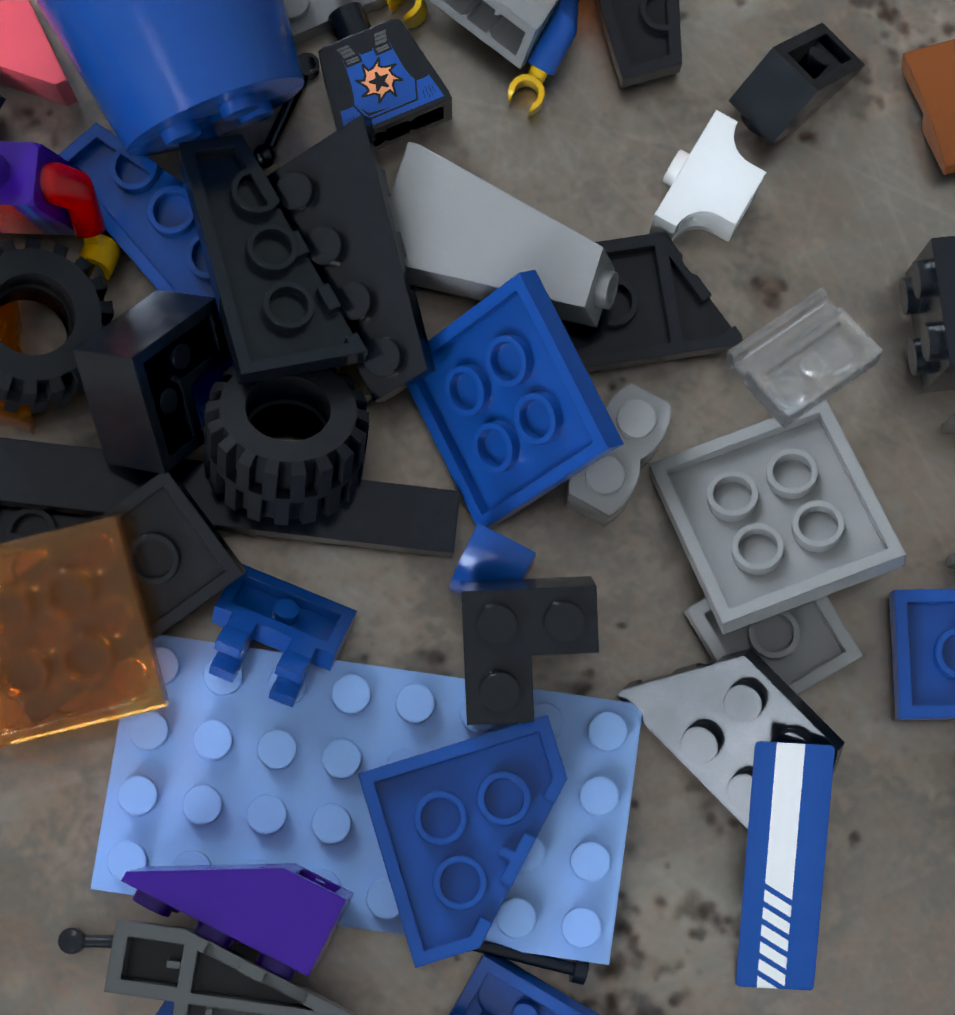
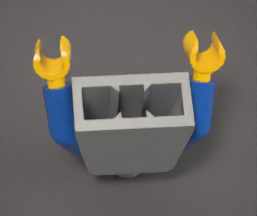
M387 0L390 11L394 13L406 0ZM415 0L414 7L404 16L403 23L407 28H416L426 19L428 8L425 0ZM429 0L519 69L526 62L532 64L527 74L515 77L510 83L508 104L512 103L518 89L530 87L536 91L538 97L532 104L528 116L538 113L543 106L545 98L543 82L548 74L555 75L576 36L579 0Z

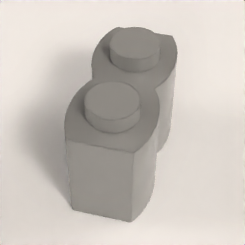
M629 383L620 389L606 407L624 444L570 478L566 491L565 505L568 508L603 527L612 523L625 509L637 484L640 469L655 455L670 421L671 404L633 383Z

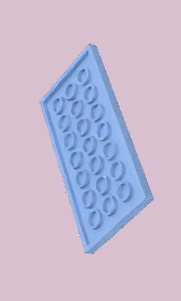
M159 635L130 656L90 888L94 890L134 895L137 889L121 881L125 872L149 866L296 863L354 893L338 924L339 926L405 935L358 773L520 724L467 725L464 678L340 660L335 661L330 671L312 664L301 692L292 708L268 698L278 676L275 674L276 666L284 652L249 647L233 683L209 674L210 665L218 650L214 649L215 642ZM533 689L534 719L548 715L568 779L484 940L523 953L609 965L642 712L634 703Z

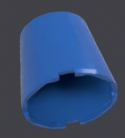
M36 0L127 154L130 156H152L178 150L179 143L215 138L235 128L248 127L262 122L275 114V108L295 96L305 83L284 0Z

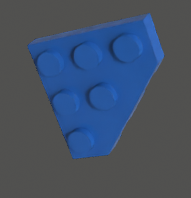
M548 715L536 718L534 722L516 724L358 773L415 968L478 949L484 941L505 897L568 779Z

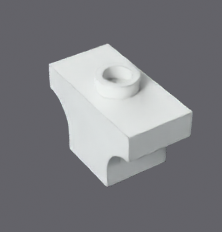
M716 110L691 153L689 154L682 149L678 151L662 180L663 183L670 186V189L654 214L649 231L651 234L665 232L673 241L678 235L686 231L705 230L729 243L757 195L767 173L746 161L738 152L734 141V132L738 121Z

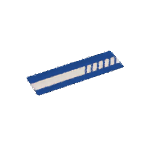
M767 741L755 743L736 971V985L739 987L809 991L814 988L835 748L832 745Z

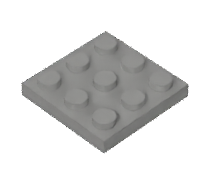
M826 398L649 464L651 479L723 635L905 566L906 553Z

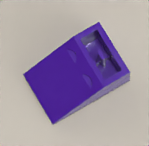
M296 863L149 866L126 871L121 880L137 889L132 899L141 906L165 917H170L172 912L179 913L181 911L198 920L194 928L197 934L229 949L233 943L238 944L241 942L259 951L255 960L258 965L289 980H292L298 972L309 976L318 966L354 894Z

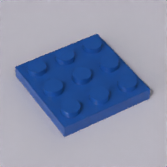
M536 270L518 273L431 338L428 343L435 371L408 387L476 526L478 523L488 528L497 526L624 444Z

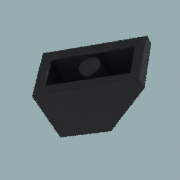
M820 23L774 46L729 99V102L741 113V119L750 131L766 138L773 144L796 131L858 74L865 64L825 24Z

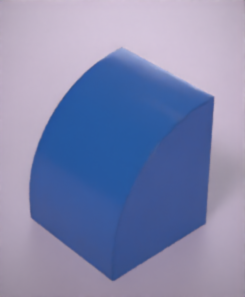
M478 523L454 571L449 584V590L461 596V582L526 579L534 564L536 552Z

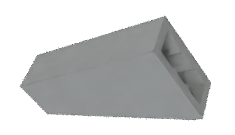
M408 142L389 199V206L395 229L401 233L406 258H403L409 284L482 301L518 273L536 270L561 320L597 328L602 309L609 310L614 303L619 283L618 272L615 271L604 247L424 146Z

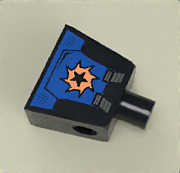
M360 2L342 5L328 16L338 41L322 47L318 54L336 131L362 114L370 117L377 139L373 141L375 150H379L452 119V97L449 90L401 20L390 19L372 27Z

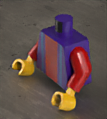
M0 141V233L76 235V237L83 238L84 245L78 258L82 256L91 264L88 274L89 278L95 265H98L103 270L105 279L110 280L121 251L116 241L108 236L101 235L105 231L106 226L91 178L84 171L42 144Z

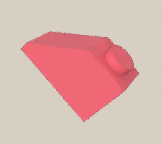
M0 0V84L68 106L77 102V98L30 0Z

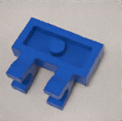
M242 564L247 571L225 587L214 606L211 623L219 625L223 629L215 641L214 649L218 650L210 665L209 674L233 683L246 657L251 641L255 640L284 652L276 666L275 674L278 676L268 698L293 708L311 665L314 664L328 671L331 670L353 627L357 611Z

